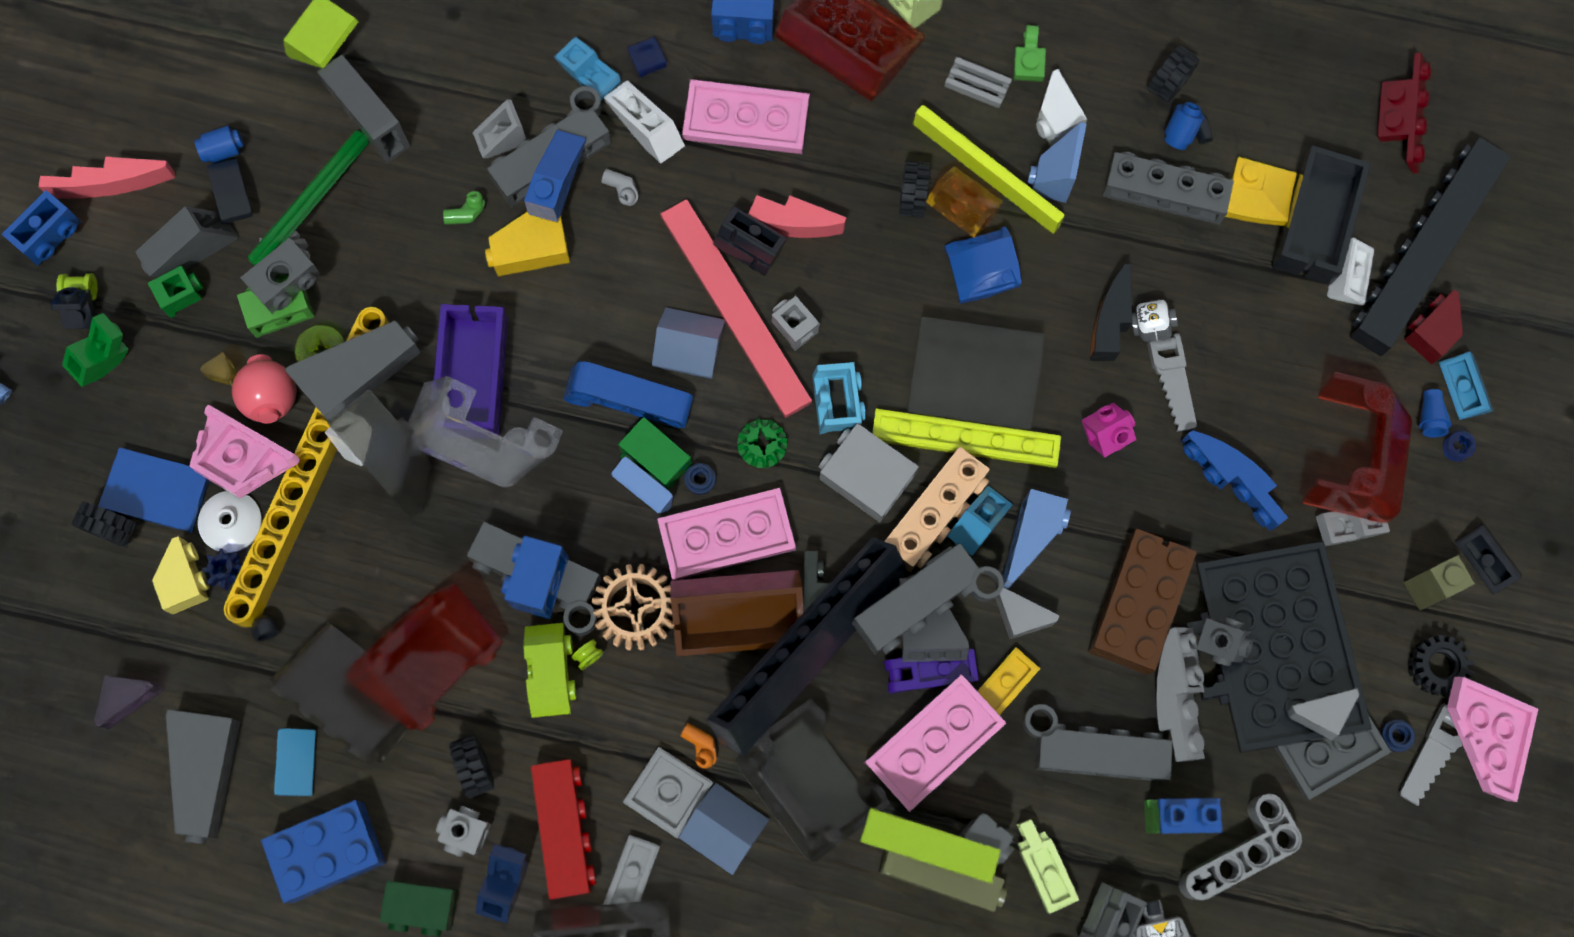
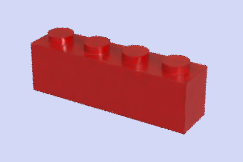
M570 759L531 766L549 900L592 893L591 886L596 885V874L594 865L588 866L586 852H591L592 847L589 832H583L582 819L587 818L585 800L578 798L577 786H582L580 767H574V763Z

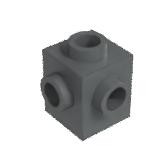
M1225 617L1224 621L1206 618L1197 649L1212 654L1211 660L1222 665L1230 666L1231 662H1243V659L1250 655L1253 647V640L1250 639L1252 631L1243 628L1244 622L1233 618Z

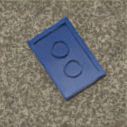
M119 448L98 507L114 513L192 533L210 480L196 473L190 466Z

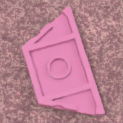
M207 405L204 414L207 416L204 430H199L196 440L197 448L192 454L189 466L196 473L236 497L242 498L298 464L300 459L285 448L214 407Z

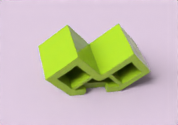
M564 623L525 627L524 658L527 660L528 673L526 685L532 718L571 714V700L577 699L575 680L569 681L567 671V655L573 654L571 635H565Z

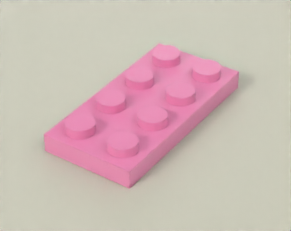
M690 80L682 133L683 140L802 154L809 94Z
M780 488L657 519L673 581L796 550Z
M960 675L865 763L910 812L1000 730L1006 722L966 678Z

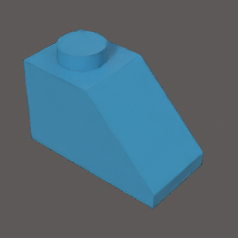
M987 486L964 512L947 537L954 541L956 546L961 544L973 556L1013 504L990 486Z

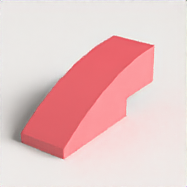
M757 195L749 211V215L785 237H828L843 234L846 226V217L789 196L784 206Z

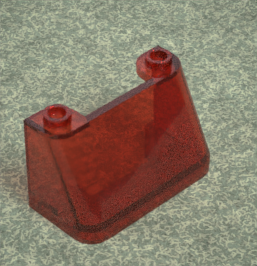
M456 583L427 595L416 603L349 667L344 676L356 689L409 730L418 728L421 731L435 720L433 714L436 711V707L434 704L470 667L478 664L483 667L489 664L497 656L495 651L503 641Z

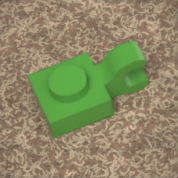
M1027 25L1026 32H1024V47H1016L1013 80H1044L1046 49L1037 48L1038 26Z

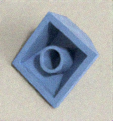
M1080 122L1040 156L1037 166H1031L1027 184H1032V190L1043 198L1066 203L1076 180L1087 123Z

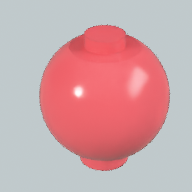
M255 355L249 358L247 365L242 367L236 374L232 383V398L237 409L245 417L253 421L269 424L285 416L293 407L297 395L296 383L285 371L286 368L273 361L270 356Z

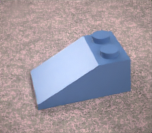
M1030 489L1022 501L1003 573L1004 588L1009 589L1057 534L1061 535L1063 528L1066 529L1071 510L1066 509L1068 499Z

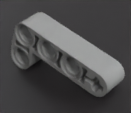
M1273 794L1254 797L1249 802L1247 812L1258 834L1186 871L1179 880V888L1184 897L1191 900L1208 899L1295 853L1302 844L1300 831L1284 802L1278 796ZM1263 801L1268 802L1272 807V815L1268 819L1260 812V805ZM1281 830L1287 834L1289 839L1288 845L1284 849L1278 845L1276 840L1277 834ZM1252 845L1257 847L1261 854L1260 860L1256 864L1251 862L1248 857V850ZM1224 860L1229 862L1232 867V874L1228 879L1222 877L1219 871V866ZM1210 877L1212 880L1200 885V890H1192L1191 886L1195 884L1194 879Z

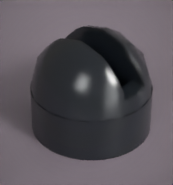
M268 615L258 616L251 625V632L256 642L269 640L280 633L277 622Z

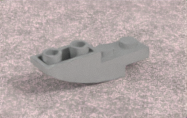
M1171 628L1169 630L1162 651L1157 677L1156 696L1159 731L1171 730L1176 762L1205 759L1203 752L1204 740L1200 734L1197 718L1198 706L1193 694L1204 692V674L1199 665L1198 641L1194 635L1193 628Z

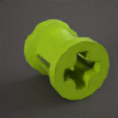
M86 273L84 277H69L67 274H59L57 278V292L68 287H75L78 290L90 289L92 300L95 301L98 285L93 273Z

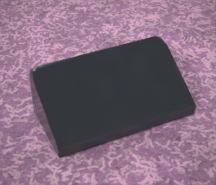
M1482 524L1455 542L1493 595L1522 578V573L1485 524Z

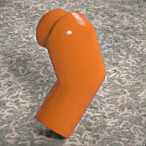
M687 723L680 737L695 745L696 763L700 768L707 769L713 766L717 759L714 738L701 729Z

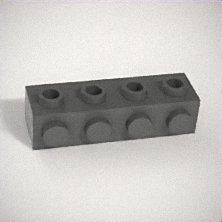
M1115 152L1109 164L1102 196L1220 225L1227 215L1234 180L1226 179L1225 176L1218 173L1205 174L1197 172L1189 166L1176 167L1168 165L1160 159L1147 160L1138 158L1131 152Z

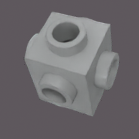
M461 806L459 812L450 809L448 815L443 814L439 820L436 833L440 835L437 841L445 844L444 851L462 857L465 851L479 856L492 824L479 820L478 816L480 813ZM463 826L465 831L464 834L460 837L459 829Z

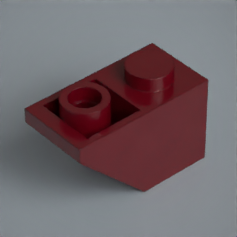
M1455 289L1446 297L1440 294L1428 306L1432 311L1426 318L1421 314L1410 324L1408 328L1412 332L1404 339L1431 365L1440 359L1463 335L1460 297Z

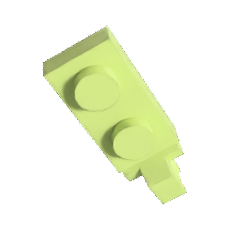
M1032 819L1017 824L1024 840L1018 843L1021 850L1020 854L1047 913L1050 914L1078 901V895L1052 839L1048 838L1045 831L1038 834Z

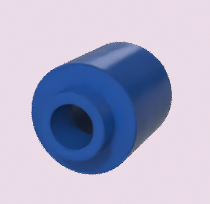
M1191 102L1178 104L1165 129V142L1181 150H1185L1188 145L1192 144L1205 118L1201 113L1202 109Z
M229 125L200 135L201 138L194 140L197 152L203 163L209 161L215 163L239 155V148L244 146L238 130H232Z

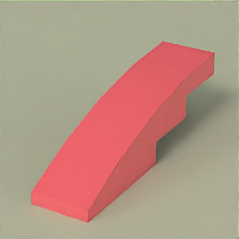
M105 157L104 168L73 166L71 178L40 176L38 187L43 192L47 190L55 198L59 199L103 197L154 186L174 179L176 172L167 161Z

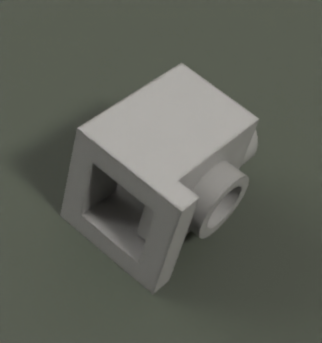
M796 296L790 301L784 299L774 307L772 323L791 344L794 351L819 333V322ZM791 320H795L799 324L796 327L791 328L788 325V322Z

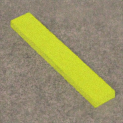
M922 105L916 111L913 123L915 127L1054 234L1065 216L1060 210L926 106Z
M876 409L872 434L888 444L955 453L961 447L972 456L1052 468L1058 466L1061 435Z

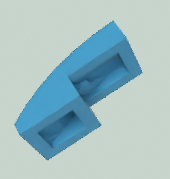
M577 37L554 56L558 63L582 86L595 89L599 94L600 101L621 82L619 75L600 61L596 52Z

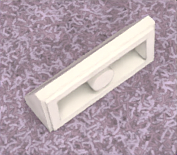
M1351 238L1342 274L1331 286L1329 285L1327 293L1329 298L1357 305H1365L1374 248L1355 238Z

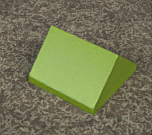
M313 0L283 40L286 55L289 58L324 69L358 21L329 0Z

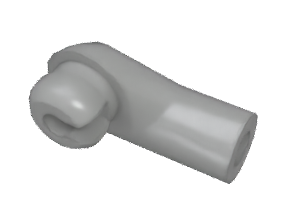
M606 169L602 176V183L617 189L619 201L623 205H634L638 200V191L634 180L629 176Z

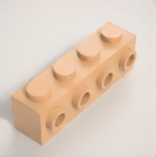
M961 447L957 449L885 540L887 543L896 545L909 572H912L916 566L922 569L932 556V553L928 550L936 541L941 544L952 530L948 527L949 523L954 517L959 520L970 506L967 500L971 495L975 493L979 496L990 482L986 479L990 469Z

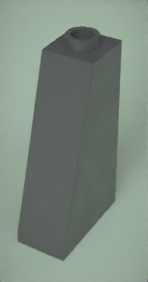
M343 55L336 59H331L324 69L322 68L317 71L325 87L357 128L367 137L368 142L386 164L410 148V144L399 121Z
M393 321L288 366L285 371L322 415L332 424L419 355L420 351L415 344L419 339L408 326L402 329L396 321Z
M167 710L166 725L174 828L176 834L186 835L185 842L205 844L206 838H218L241 721L226 717Z

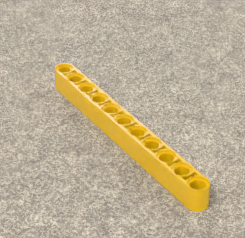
M376 307L365 308L359 313L346 341L372 331L368 330V325L374 320H381L379 327L389 322L380 309ZM358 403L354 407H352L348 412L354 414L358 406ZM315 407L294 453L300 461L295 466L286 470L225 602V616L228 620L241 627H252L254 619L262 615L337 452V448L329 438L321 443L316 441L319 433L327 431L334 424H330L317 407ZM316 459L315 467L311 471L305 472L303 470L304 464L308 460ZM296 488H303L301 497L292 501L290 499L292 491ZM289 516L290 521L287 527L278 530V521L282 517ZM275 545L276 552L274 556L264 559L266 548ZM261 574L262 583L257 588L251 589V579ZM247 603L249 606L247 615L238 619L237 609Z

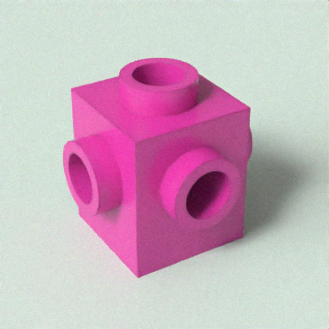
M1115 403L1101 407L1097 412L1081 420L1089 445L1104 458L1136 440L1133 430L1135 426L1134 418L1128 410L1123 411Z

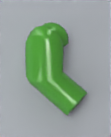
M477 191L469 192L466 203L461 209H444L445 225L472 223L484 210L485 200H483L482 194Z

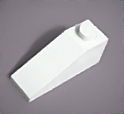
M624 82L603 97L605 102L645 150L658 162H664L685 147L673 120L630 82Z

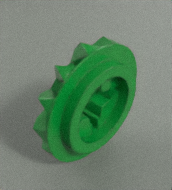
M758 418L756 421L747 423L739 433L737 441L738 451L742 459L749 465L756 468H768L776 465L784 457L787 450V438L782 427L772 420ZM759 432H762L765 440L772 441L767 444L765 455H763L758 445L753 444V442L758 441Z

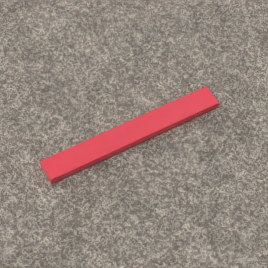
M686 199L662 212L661 218L783 416L787 418L812 403L810 396L721 253L713 245L711 237L688 200Z

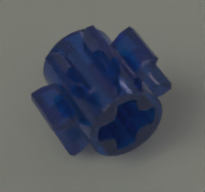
M220 549L219 555L214 557L207 555L208 565L202 569L204 573L211 575L207 583L215 586L220 581L221 588L228 590L229 584L235 582L242 568V565L237 564L241 556L234 552L228 558V553L224 549ZM223 565L228 569L225 574L220 570Z

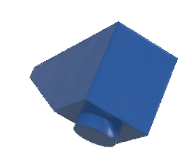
M556 130L534 171L524 199L529 215L558 223L586 143V138Z

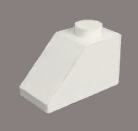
M1058 69L1053 71L1036 122L1040 136L1043 139L1046 138L1050 146L1058 142L1080 122L1086 123L1087 121L1086 116Z

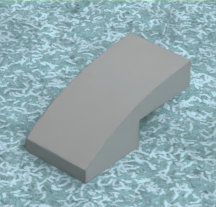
M1381 502L1358 505L1350 509L1323 513L1316 516L1325 547L1390 532Z

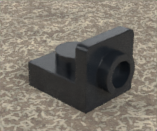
M64 288L57 292L50 303L52 310H59L63 329L90 328L92 318L96 316L90 289Z

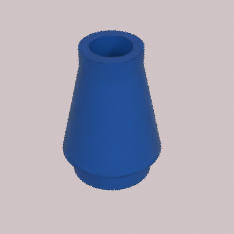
M1438 389L1427 390L1423 393L1419 428L1426 437L1437 438L1445 436L1449 433V428L1452 424L1443 399V392Z

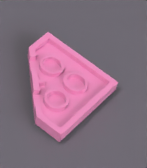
M1454 677L1447 709L1482 791L1505 801L1517 802L1538 709L1465 677Z

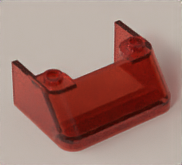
M1334 372L1320 390L1318 398L1369 410L1378 414L1371 468L1362 467L1357 469L1350 478L1349 486L1318 479L1303 497L1302 503L1379 523H1388L1400 513L1402 507L1412 429L1411 415L1387 385Z

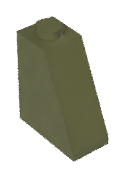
M1459 554L1403 583L1418 609L1422 610L1474 585L1476 581Z

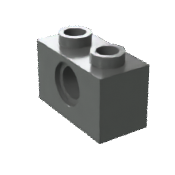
M288 238L240 278L270 313L273 314L277 310L286 308L291 303L292 298L301 290H307L313 286L317 277L321 274L300 248ZM289 274L286 281L277 283L279 276Z

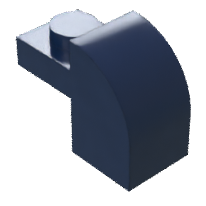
M494 844L489 856L488 873L478 893L476 914L506 924L508 923L525 878L528 862H525L526 854L520 853L511 847H502Z

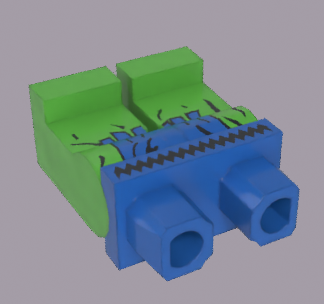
M1220 798L1144 800L1146 834L1222 833Z

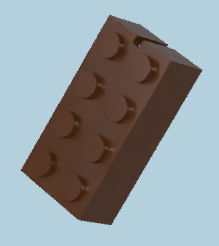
M1136 528L1128 537L1088 652L1149 675L1156 671L1197 551L1171 541L1164 546L1162 545L1163 538Z
M793 570L671 581V607L676 656L772 648L804 613L800 571Z

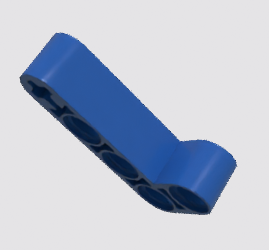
M577 362L570 370L563 400L583 407H589L595 403L641 418L645 417L648 420L671 427L686 428L693 396L684 391L597 364Z

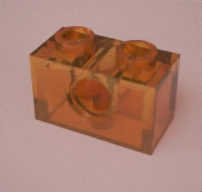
M954 166L937 181L926 203L969 235L976 237L991 222L1003 201Z

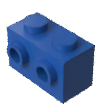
M45 190L2 235L38 266L42 261L47 260L53 255L55 248L64 239L74 234L81 221L51 193Z

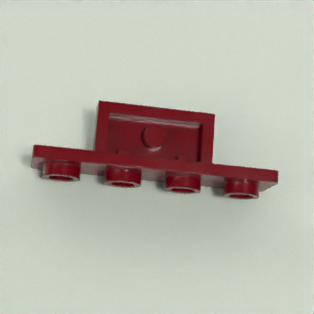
M1422 52L1415 53L1413 79L1382 82L1378 138L1380 142L1408 140L1407 164L1412 173H1419L1420 163L1425 161V147L1421 142L1422 135L1427 133V120L1423 115L1424 108L1429 106V92L1425 88L1426 80L1431 79L1430 62L1425 61Z

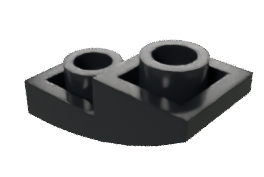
M237 158L207 165L222 224L253 217Z

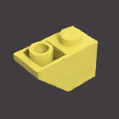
M179 536L172 538L152 579L162 609L170 614H176L209 600L206 592L209 589L208 580L202 571H198L195 561L199 560L198 553L191 542L188 543Z

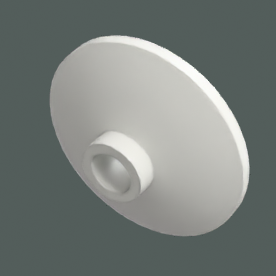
M228 491L212 496L203 505L198 517V530L203 541L212 549L223 553L238 552L250 546L254 542L262 524L261 510L254 499L248 495L238 498ZM231 514V521L228 524H223V516Z

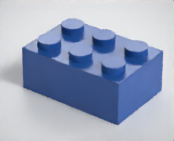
M357 800L261 840L283 903H295L387 864L364 802Z

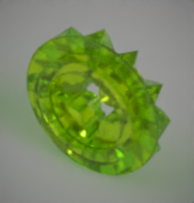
M313 326L299 336L295 345L296 359L299 362L317 354L312 352L318 349L320 340L325 348L337 346L344 343V340L338 331L329 326Z

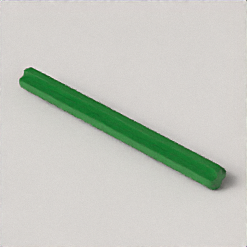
M356 130L351 134L248 255L249 262L255 266L290 237L367 146V137L362 132Z

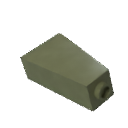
M885 850L878 872L990 912H995L996 906L1002 907L1007 893V888L1003 887L1005 879L994 876L992 883H987Z

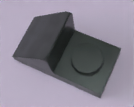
M805 551L804 612L830 584L817 583V579H823L824 561L817 560L818 551Z

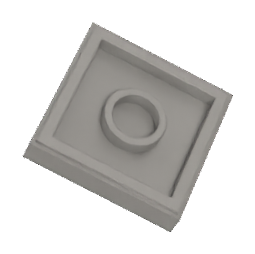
M658 747L623 803L678 838L693 812L713 785V782Z

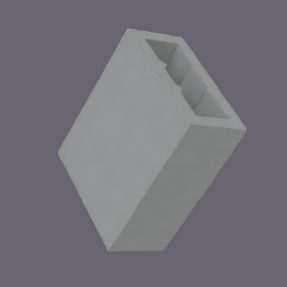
M857 423L852 431L847 428L837 441L840 447L834 455L829 452L824 457L818 467L822 470L819 480L881 523L917 474L919 466Z

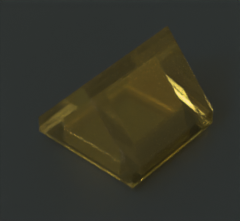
M223 352L203 364L200 369L209 380L232 386L237 374L232 361Z

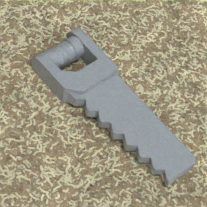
M1175 333L1168 339L1147 342L1152 368L1156 371V374L1161 375L1159 382L1163 383L1162 390L1166 392L1165 399L1169 400L1168 407L1172 409L1171 416L1175 417L1173 423L1178 426L1176 432L1195 429L1197 422L1185 371L1187 364L1180 334ZM1174 349L1176 357L1164 358L1158 355V351Z
M1444 703L1439 707L1425 734L1426 740L1399 792L1401 797L1416 806H1419V799L1425 797L1424 791L1430 790L1429 783H1434L1435 776L1440 775V768L1445 767V760H1450V753H1455L1463 745L1458 733L1456 736H1451L1439 729L1442 722L1455 728L1447 709L1448 705Z

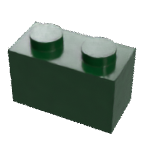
M386 881L379 922L389 923L388 930L408 932L409 926L422 928V935L441 937L442 931H451L458 890Z

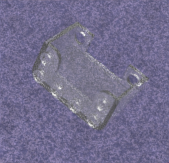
M448 376L424 383L405 429L406 440L415 449L506 488L513 486L549 457L557 447L563 430L533 417L528 430L521 427L512 428L501 437L465 420L477 391L476 389ZM451 389H457L463 395V403L458 408L450 406L447 393Z

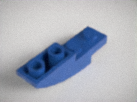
M1193 430L1182 439L1181 443L1184 445L1183 450L1192 461H1197L1204 469L1203 474L1207 481L1214 486L1217 485L1220 490L1231 483L1235 496L1241 502H1246L1254 511L1253 516L1262 527H1267L1269 531H1272L1288 519L1286 514L1268 494L1277 485L1251 459L1228 444Z

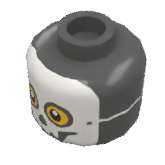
M1165 300L1139 303L1136 306V312H1132L1135 337L1140 336L1143 342L1168 339L1172 335V327L1178 326L1175 308L1169 309Z

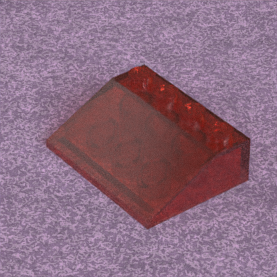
M795 0L785 9L775 37L783 41L787 46L793 48L812 63L817 64L871 102L887 88L926 36L874 0Z

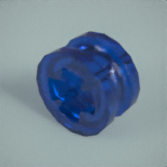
M1465 431L1453 433L1443 444L1445 455L1450 460L1458 462L1467 459L1476 450L1474 437ZM1458 440H1460L1459 444L1464 443L1466 449L1461 451V453H1459L1460 449L1455 450L1453 446Z

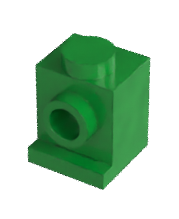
M182 266L148 282L160 308L170 318L176 316V312L202 299L198 291L203 289V286L194 272L189 274Z

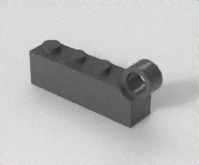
M588 86L575 89L570 96L572 111L568 113L565 119L557 124L552 123L546 126L540 135L532 140L527 139L521 142L515 151L507 156L503 155L496 158L491 163V166L487 168L491 181L511 208L525 199L534 171L556 130L586 138L578 164L611 144L609 131L598 117L601 112V101L595 89ZM584 98H590L595 101L594 106L588 110H581L576 105Z
M483 522L467 557L474 563L472 568L486 575H490L491 571L502 575L501 581L504 582L507 574L512 575L515 563L512 562L514 548L517 543L522 544L523 539ZM568 560L556 601L560 602L558 607L565 610L563 619L568 630L575 635L584 636L591 633L596 627L597 617L593 614L594 609L590 603L602 578L600 574ZM578 609H585L591 614L590 622L584 628H575L570 623L571 615Z
M958 544L854 618L852 624L874 655L881 650L888 654L901 644L898 638L909 631L911 635H914L928 624L925 621L928 616L935 612L939 617L953 607L954 604L951 600L960 593L964 598L971 594L978 601L989 602L1001 593L1004 580L1001 573L993 567L985 566L978 569L963 546ZM988 575L992 577L996 584L995 591L991 594L982 593L976 585L978 576Z
M1044 704L1035 705L1024 714V730L1031 737L1037 738L1035 770L1156 782L1171 780L1172 740H1163V734L1143 733V738L1130 737L1131 731L1111 730V735L1098 734V728L1085 726L1079 727L1078 732L1067 731L1066 725L1058 724L1055 711ZM1041 711L1049 717L1050 726L1047 731L1039 732L1031 726L1030 717L1033 712Z

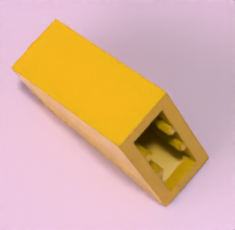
M527 211L490 236V248L485 249L488 266L494 267L498 276L570 263L561 215L557 223L529 215Z

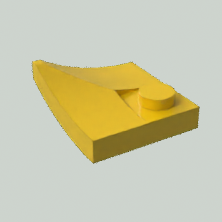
M1238 157L1235 161L1231 177L1234 183L1226 217L1254 223L1285 226L1289 219L1291 198L1297 173Z

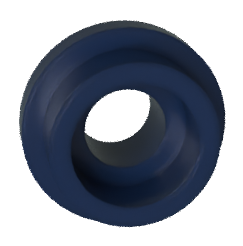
M696 463L687 469L684 481L689 491L702 495L713 489L716 476L714 470L709 465ZM697 475H704L706 477V481L703 484L695 483L694 479Z
M1400 719L1391 720L1382 728L1381 736L1391 751L1403 752L1412 747L1415 741V733L1411 725L1406 721ZM1394 730L1399 731L1401 734L1399 742L1393 739L1392 734Z

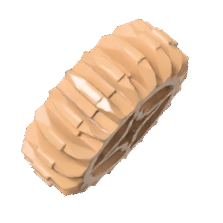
M631 564L626 565L627 574L622 575L621 571L616 568L614 569V574L617 579L613 581L607 575L603 578L608 585L607 589L597 586L596 591L603 598L596 597L592 599L594 605L601 607L600 609H595L593 614L597 618L603 617L595 625L598 630L608 627L603 634L606 640L615 634L614 646L619 647L624 639L626 640V650L631 651L633 641H637L638 648L642 651L645 649L643 640L649 639L650 644L654 647L657 645L653 637L655 634H658L662 639L667 638L666 632L662 629L663 626L669 629L674 628L673 622L667 619V617H672V608H669L671 606V597H667L671 594V585L663 588V585L667 582L665 575L655 580L657 575L655 568H652L648 575H644L645 566L643 564L638 566L637 573H633ZM637 583L650 586L659 594L660 598L642 597L638 593ZM627 585L626 598L619 603H615V606H610L614 594ZM633 593L639 605L644 604V607H640L638 610V622L631 610L626 611L627 608L632 607ZM661 608L656 622L644 630L643 620L648 613L655 612V609ZM618 615V617L631 619L634 632L620 629L611 621L610 617Z

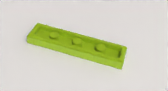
M874 809L869 811L860 841L987 883H992L1001 852L999 849Z

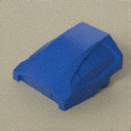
M1006 226L985 235L952 242L944 247L955 279L959 304L989 298L1001 292L1018 288L1022 283L1018 258L1012 237Z

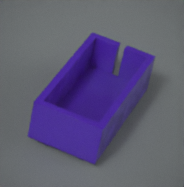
M441 304L430 427L436 435L499 438L508 316L504 307L475 306V313L479 321H474L475 317L469 305Z

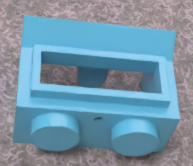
M854 362L817 365L812 374L819 434L844 431L847 428L852 430L857 423L861 425L862 420H865L864 402H859L858 391L861 390V376L859 372H855ZM842 379L847 418L834 419L829 380Z

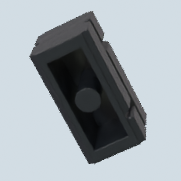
M734 206L722 222L713 245L746 264L752 270L766 276L777 260L787 237Z

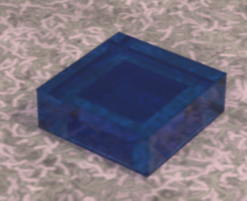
M655 37L627 48L639 77L667 67L666 60Z

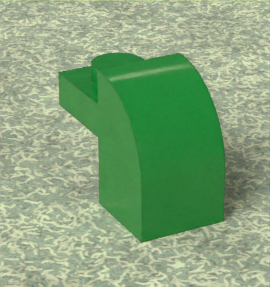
M104 313L92 318L88 337L66 347L62 366L81 387L106 376L125 358L129 349L122 342L123 334L118 325L111 322Z

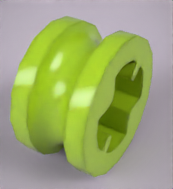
M595 640L587 642L571 656L573 661H579L580 670L586 669L604 654L602 649L598 650L595 647L597 644Z

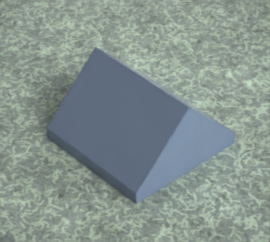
M665 308L657 326L652 367L712 379L725 327V320Z
M715 783L697 806L678 838L733 875L769 819Z

